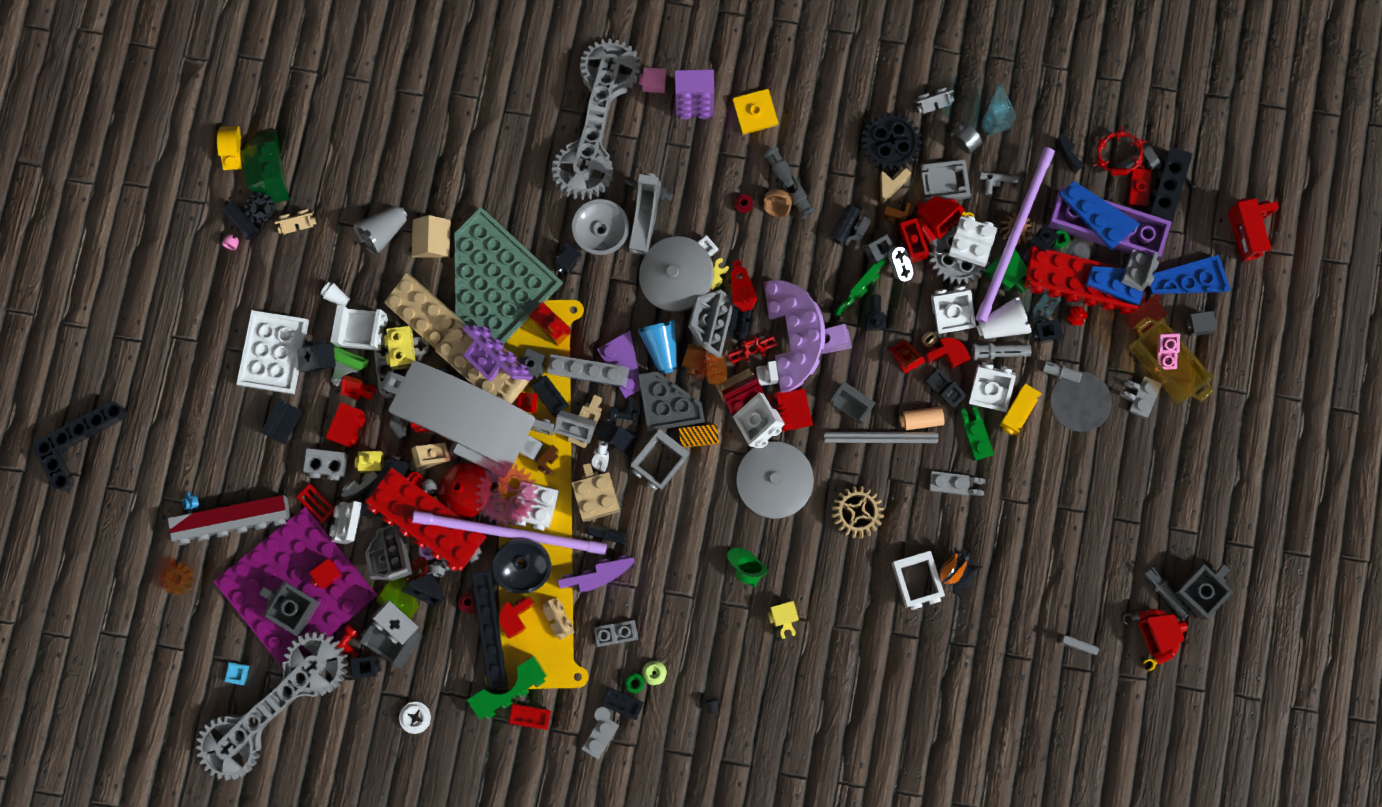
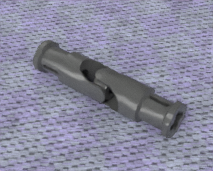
M779 148L770 149L763 155L764 158L768 159L771 164V170L774 175L782 181L783 190L790 195L793 206H796L801 214L800 218H807L816 211L815 208H812L809 204L808 196L796 177H791L790 167L779 154ZM797 183L798 190L795 193H789L786 190L792 189Z

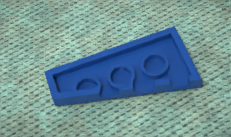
M1075 181L1059 194L1110 250L1115 248L1140 225V223Z
M1219 255L1153 273L1154 280L1151 286H1148L1151 295L1231 291Z

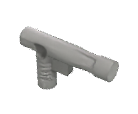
M980 172V179L986 180L984 194L987 196L992 195V186L999 187L1000 182L1018 183V176Z

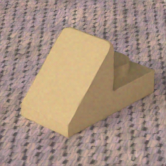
M907 168L903 172L899 170L892 179L883 171L881 172L880 198L883 204L910 178L911 172Z
M446 443L411 448L416 467L421 466L422 469H426L450 461Z

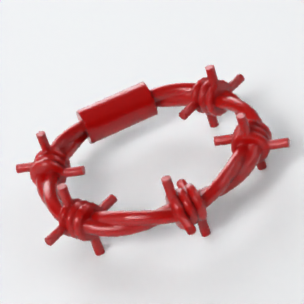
M1121 126V130H1117L1101 140L1096 138L1099 141L1097 143L1098 162L1093 164L1094 166L1098 164L1099 167L1111 173L1112 176H1123L1137 167L1144 168L1141 165L1143 159L1142 144L1146 140L1142 142L1141 139L1123 131V126ZM1117 136V141H1119V137L1123 136L1133 139L1134 142L1130 145L1135 144L1138 147L1139 156L1138 158L1132 157L1135 162L1131 168L1109 169L1105 165L1109 160L1105 162L1101 158L1100 153L1102 148L1108 149L1105 145L1109 138Z

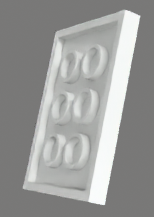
M251 310L237 385L295 395L299 374L297 350L304 348L309 320Z

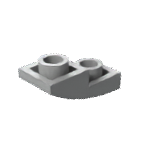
M374 471L366 473L361 479V484L355 480L352 483L348 482L342 489L344 492L341 495L346 499H350L366 492L372 487L378 474Z
M635 620L594 628L597 647L638 640Z

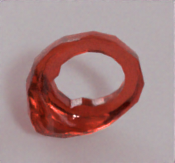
M422 556L410 563L411 571L419 568L423 570L416 576L410 577L407 575L404 579L413 581L427 575L429 572L427 559Z

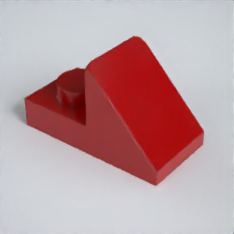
M906 339L890 348L892 355L904 373L917 368L925 362L923 356Z

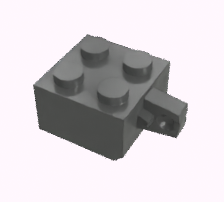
M1205 564L1199 565L1174 593L1201 620H1207L1233 593L1225 584L1226 580L1224 579L1230 569L1225 565H1221L1215 571L1214 569L1210 570Z
M283 581L280 588L275 589L274 592L265 587L260 592V595L268 599L266 603L268 607L263 616L297 636L302 634L321 603L286 581Z

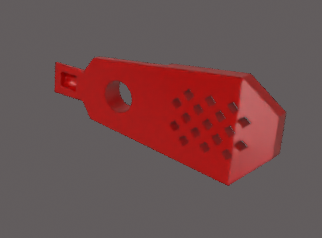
M740 260L734 261V269L731 271L733 305L741 311L751 310L757 301L756 293L746 268L741 266Z

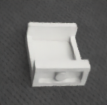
M337 305L330 342L337 347L380 351L381 345L384 343V327H386L388 322L387 314L381 309L365 311L348 309L345 306Z

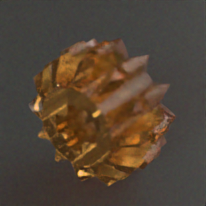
M712 353L705 356V369L708 383L714 385L725 383L727 380V367L724 354L722 353L720 358Z
M178 563L176 567L175 564H170L171 570L164 569L167 576H161V579L166 580L162 587H168L167 593L173 592L174 596H179L180 592L182 595L187 594L186 588L189 590L193 589L189 584L190 582H196L195 579L190 578L195 573L194 571H189V565L183 567V563ZM177 576L182 578L181 580L179 579L180 583L175 582V579H178Z

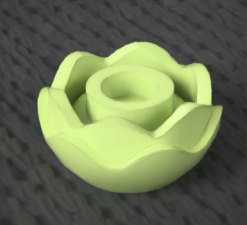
M656 660L647 662L642 670L643 679L650 685L661 684L667 674L665 666Z

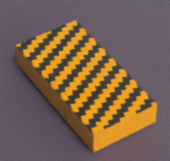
M717 424L679 428L680 445L683 448L719 444Z

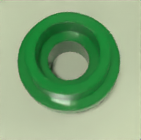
M634 673L626 678L625 686L629 692L639 693L643 690L645 681L641 675ZM632 680H638L639 685L633 687L631 685Z

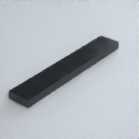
M491 570L472 572L471 576L488 690L508 687Z

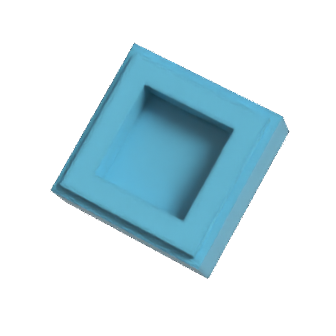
M229 662L224 682L245 685L249 666Z

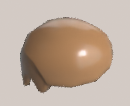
M770 189L765 194L763 200L764 210L774 217H785L788 215L792 205L790 195L781 189Z

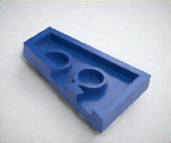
M1093 266L1089 270L1085 283L1087 287L1137 306L1140 305L1144 290L1139 291L1121 283L1126 268Z

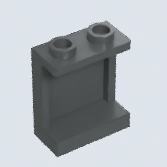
M398 619L395 620V621L390 620L389 623H390L391 625H390L389 627H390V628H391V626L397 627V625H398V623H397ZM373 623L369 629L365 628L360 635V638H362L360 643L401 669L423 637L422 634L415 631L403 645L400 642L395 644L387 637L390 633L385 629L380 631Z

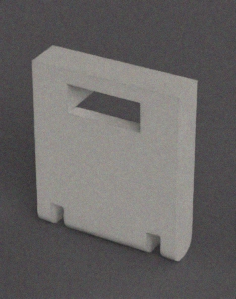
M966 160L920 166L921 171L928 170V172L921 173L924 196L954 198L955 200L970 198L971 193ZM955 172H962L964 186L957 189ZM932 197L925 198V203H927Z

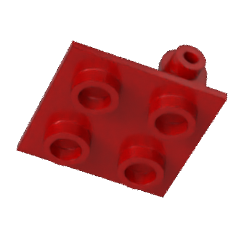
M805 389L785 393L776 392L774 395L768 396L770 406L777 410L785 424L781 427V432L813 426Z

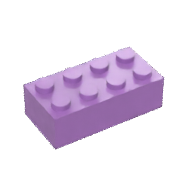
M714 70L675 71L676 117L681 119H690L691 117L708 119L710 116H713Z

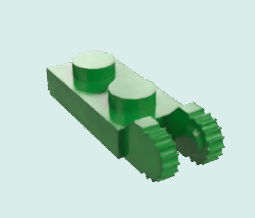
M976 405L971 406V411L975 421L969 422L965 408L960 409V414L974 460L977 461L993 456L994 453Z

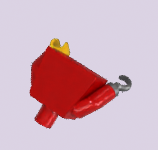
M933 196L927 203L919 200L915 205V210L918 211V222L921 231L928 243L934 246L933 252L937 256L942 255L944 249L941 250V253H937L936 247L938 244L936 241L959 222L961 216L974 217L971 212L965 213V209L954 198Z
M1155 608L1136 612V615L1126 613L1123 616V622L1128 624L1125 621L1128 615L1131 616L1133 621H1138L1150 655L1155 657L1153 660L1147 658L1143 661V664L1148 661L1152 662V667L1146 670L1152 671L1156 664L1161 665L1175 657L1180 649V643L1185 639L1183 632L1188 629L1187 623L1184 620L1177 621L1174 614L1167 615L1166 612Z

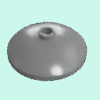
M596 199L585 203L578 209L573 218L572 232L575 241L584 251L594 255H607L615 252L624 244L629 232V222L625 212L619 205L609 200ZM603 228L605 231L603 233H599L598 229Z

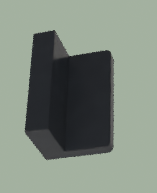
M279 398L261 433L285 445L303 412Z

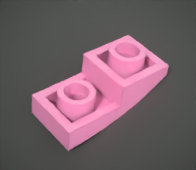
M1180 333L1159 335L1156 368L1158 370L1177 369V357L1180 352Z

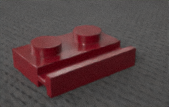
M756 374L721 391L731 415L738 412L759 392L764 394Z

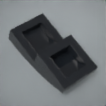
M1061 134L1056 140L1059 153L1071 171L1076 174L1083 167L1084 163L1072 153L1075 145L1064 134Z
M936 368L924 380L952 409L967 396L940 368Z

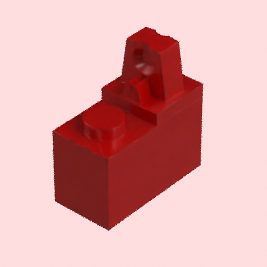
M543 302L529 315L530 319L558 346L571 334L570 327Z

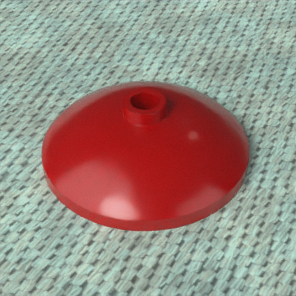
M474 463L457 464L443 475L437 491L438 501L462 519L472 518L485 508L490 499L492 489L490 477L482 467Z

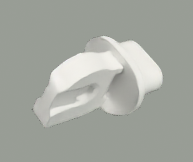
M601 441L599 447L594 450L595 456L592 458L593 468L602 473L606 471L609 461L608 443Z

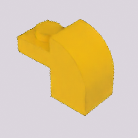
M239 125L220 127L218 130L217 148L218 155L221 156L223 170L243 168L240 153L242 139Z

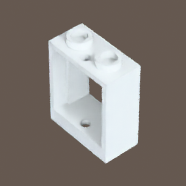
M931 551L891 563L905 608L910 607L911 610L921 608L922 603L929 601L930 605L941 602L940 598L944 597L945 594ZM927 561L937 593L911 601L901 568Z

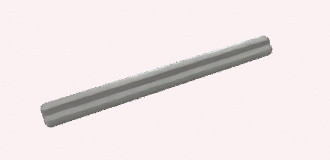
M937 432L824 433V442L937 443L939 439Z

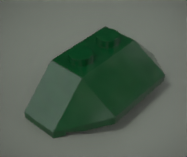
M273 129L258 132L240 152L247 188L254 193L267 194L273 199L275 204L290 201L277 131Z

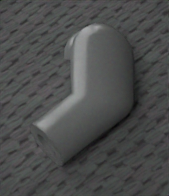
M392 414L389 427L398 440L406 436L401 427L403 419Z

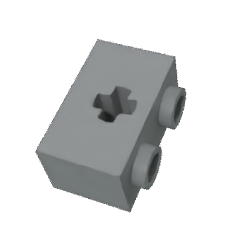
M388 599L372 615V618L375 620L373 624L380 631L385 629L390 634L387 637L395 644L400 642L403 645L419 628ZM398 619L397 627L391 626L390 628V620L395 621Z

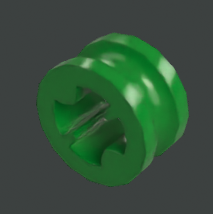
M1059 230L1056 233L1063 237L1062 240L1065 243L1061 242L1059 244L1057 239L1055 248L1062 249L1069 243L1070 238L1067 232Z

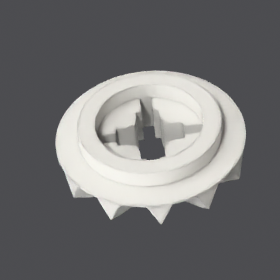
M411 702L402 708L399 721L405 731L417 734L423 732L430 725V711L423 703ZM419 711L418 717L421 718V720L423 721H416L411 726L413 719L408 715V713L416 714V712Z

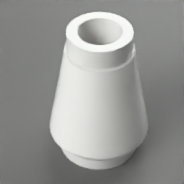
M328 282L320 293L324 296L323 299L336 305L346 306L350 300L335 283Z

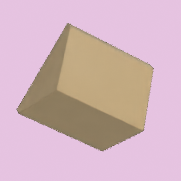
M431 215L414 219L411 256L450 258L451 220Z

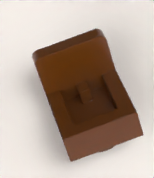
M907 202L904 212L886 206L882 218L886 219V222L890 224H901L906 219L910 220L913 209H910L911 203Z

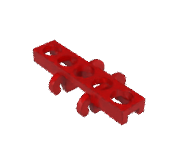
M772 334L760 340L754 335V339L747 342L742 340V347L727 353L731 364L745 358L749 363V355L759 351L764 357L765 350L777 346L774 335ZM773 340L771 344H766V342ZM755 346V350L749 351V347ZM737 354V357L735 359L731 358V356Z

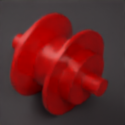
M1072 306L1070 313L1066 315L1067 320L1072 326H1082L1084 324L1083 319L1088 317L1083 306Z

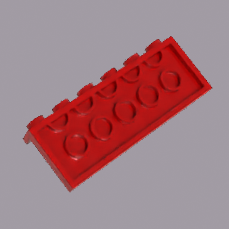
M1031 247L1024 288L1030 289V292L1037 294L1042 292L1048 293V296L1053 298L1065 297L1070 302L1082 301L1087 306L1099 305L1104 310L1116 309L1120 310L1121 314L1126 315L1137 311L1139 307L1085 286L1091 267H1122L1051 250L1043 252L1037 247Z
M393 468L390 469L371 496L365 500L368 504L367 509L374 514H377V512L381 513L386 523L391 526L393 524L399 526L400 529L398 531L407 538L409 535L416 539L414 543L421 548L428 547L432 550L430 554L436 559L440 560L443 558L448 562L446 566L454 572L457 569L459 571L464 569L487 537L483 533L413 523L414 511L460 520L464 519Z

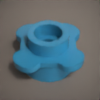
M186 492L185 498L182 499V506L185 510H188V514L193 513L192 510L198 509V499L195 494L190 495L189 492Z

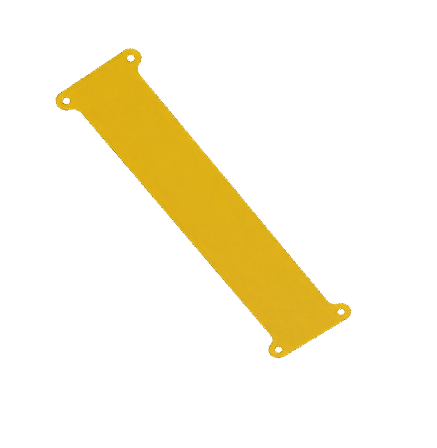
M547 300L544 303L569 327L584 312L582 303L577 300ZM572 306L577 308V312L574 314L570 312ZM529 318L504 344V348L512 352L517 357V361H519L521 356L525 355L527 348L545 355L547 358L544 364L546 365V370L543 376H539L538 380L547 375L569 404L563 411L571 413L570 378L547 373L551 354L570 357V335L558 346ZM535 378L530 380L522 392L535 393L531 385L538 380ZM537 396L536 413H527L534 416L536 420L547 419L555 425L557 415L553 417ZM516 398L515 401L512 403V405L516 406V400H517V398ZM530 430L528 435L544 444L538 459L552 445L559 450L557 454L559 458L552 465L550 463L547 465L554 472V475L547 474L545 476L538 469L540 465L537 461L535 462L524 455L518 454L513 467L509 469L506 477L499 476V526L572 538L571 442L567 441L569 437L554 433L551 436ZM521 481L559 491L550 529L545 528L544 531L533 528L532 524L526 523L525 526L515 524V520L511 519ZM499 536V548L515 539ZM539 543L547 550L551 559L550 576L539 589L526 594L509 592L499 585V627L508 687L494 690L512 689L518 678L517 667L533 656H536L548 676L544 678L546 682L537 688L533 685L528 689L580 688L588 682V672L574 661L573 634L561 640L555 637L550 625L556 621L553 619L548 622L542 610L543 604L558 598L564 606L567 618L573 624V587L560 589L558 580L562 579L563 575L573 574L572 548ZM524 559L518 560L520 563L525 561ZM522 597L526 599L530 597L535 605L519 615L527 629L514 638L509 639L500 624L501 609L508 601L515 607L516 601ZM576 673L581 674L582 678L580 681L574 679Z

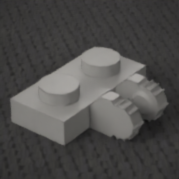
M1146 376L1142 378L1140 385L1126 380L1125 386L1137 391L1136 395L1127 391H1121L1120 393L1121 397L1132 401L1128 412L1147 419L1162 383Z

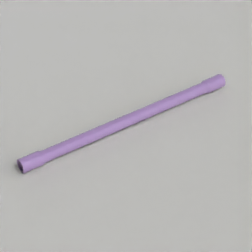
M1044 147L1038 167L986 296L980 305L975 319L981 323H986L993 301L1045 172L1053 158L1055 151L1051 148Z
M414 511L412 517L413 523L437 525L514 539H530L538 543L585 550L605 555L607 543L554 536L437 516L419 511Z

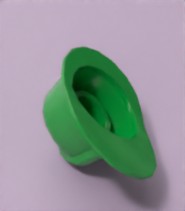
M732 548L727 553V559L735 568L737 579L742 583L755 587L760 578L768 572L767 567L746 549Z

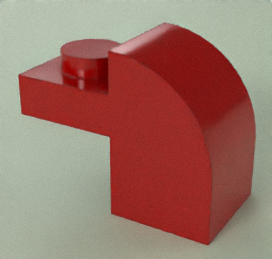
M949 337L940 339L938 342L940 348L935 346L927 351L928 354L924 357L927 364L945 357L951 370L969 362L971 359L963 343Z
M522 597L515 602V607L508 601L501 609L500 624L509 639L514 638L527 629L519 615L535 605L530 597L527 599Z

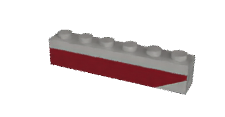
M281 495L168 518L171 541L178 543V545L189 544L190 540L193 539L205 541L209 540V536L213 535L225 537L228 536V532L236 531L238 534L248 532V528L255 527V530L267 528L268 524L274 523V526L283 525L291 519L288 499L286 496Z

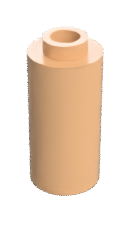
M939 406L903 411V415L900 416V425L905 430L944 425L943 409Z

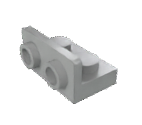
M1133 249L1121 283L1139 291H1143L1146 286H1151L1154 280L1152 273L1159 264L1157 260L1159 253L1154 252L1152 256H1148Z

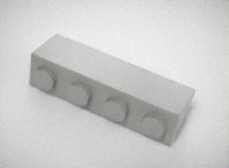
M551 354L547 373L554 376L626 387L629 368Z

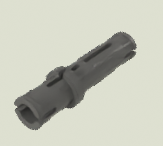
M1154 567L1149 568L1143 573L1153 585L1154 591L1163 597L1180 620L1185 619L1190 614V611L1167 585L1168 582L1163 580Z

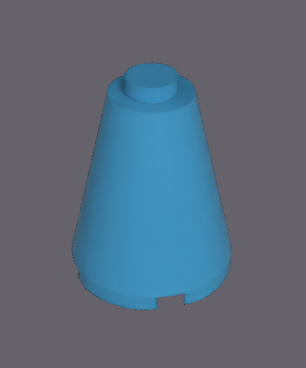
M675 320L638 329L657 370L662 371L663 374L674 372L673 368L677 367Z

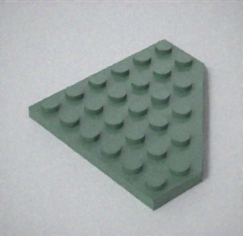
M482 207L454 233L455 314L469 326L487 327L495 339L505 344L530 318L529 315L542 302L545 303L563 282Z

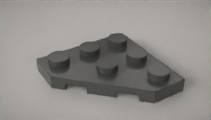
M659 372L639 374L648 432L705 422L700 401L693 398Z

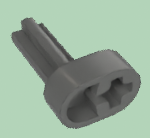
M1148 144L1143 145L1142 162L1145 163L1149 170H1154L1160 166V161ZM1139 149L1136 154L1117 164L1115 167L1127 169L1131 168L1135 162V160L1132 159V157L1138 158Z

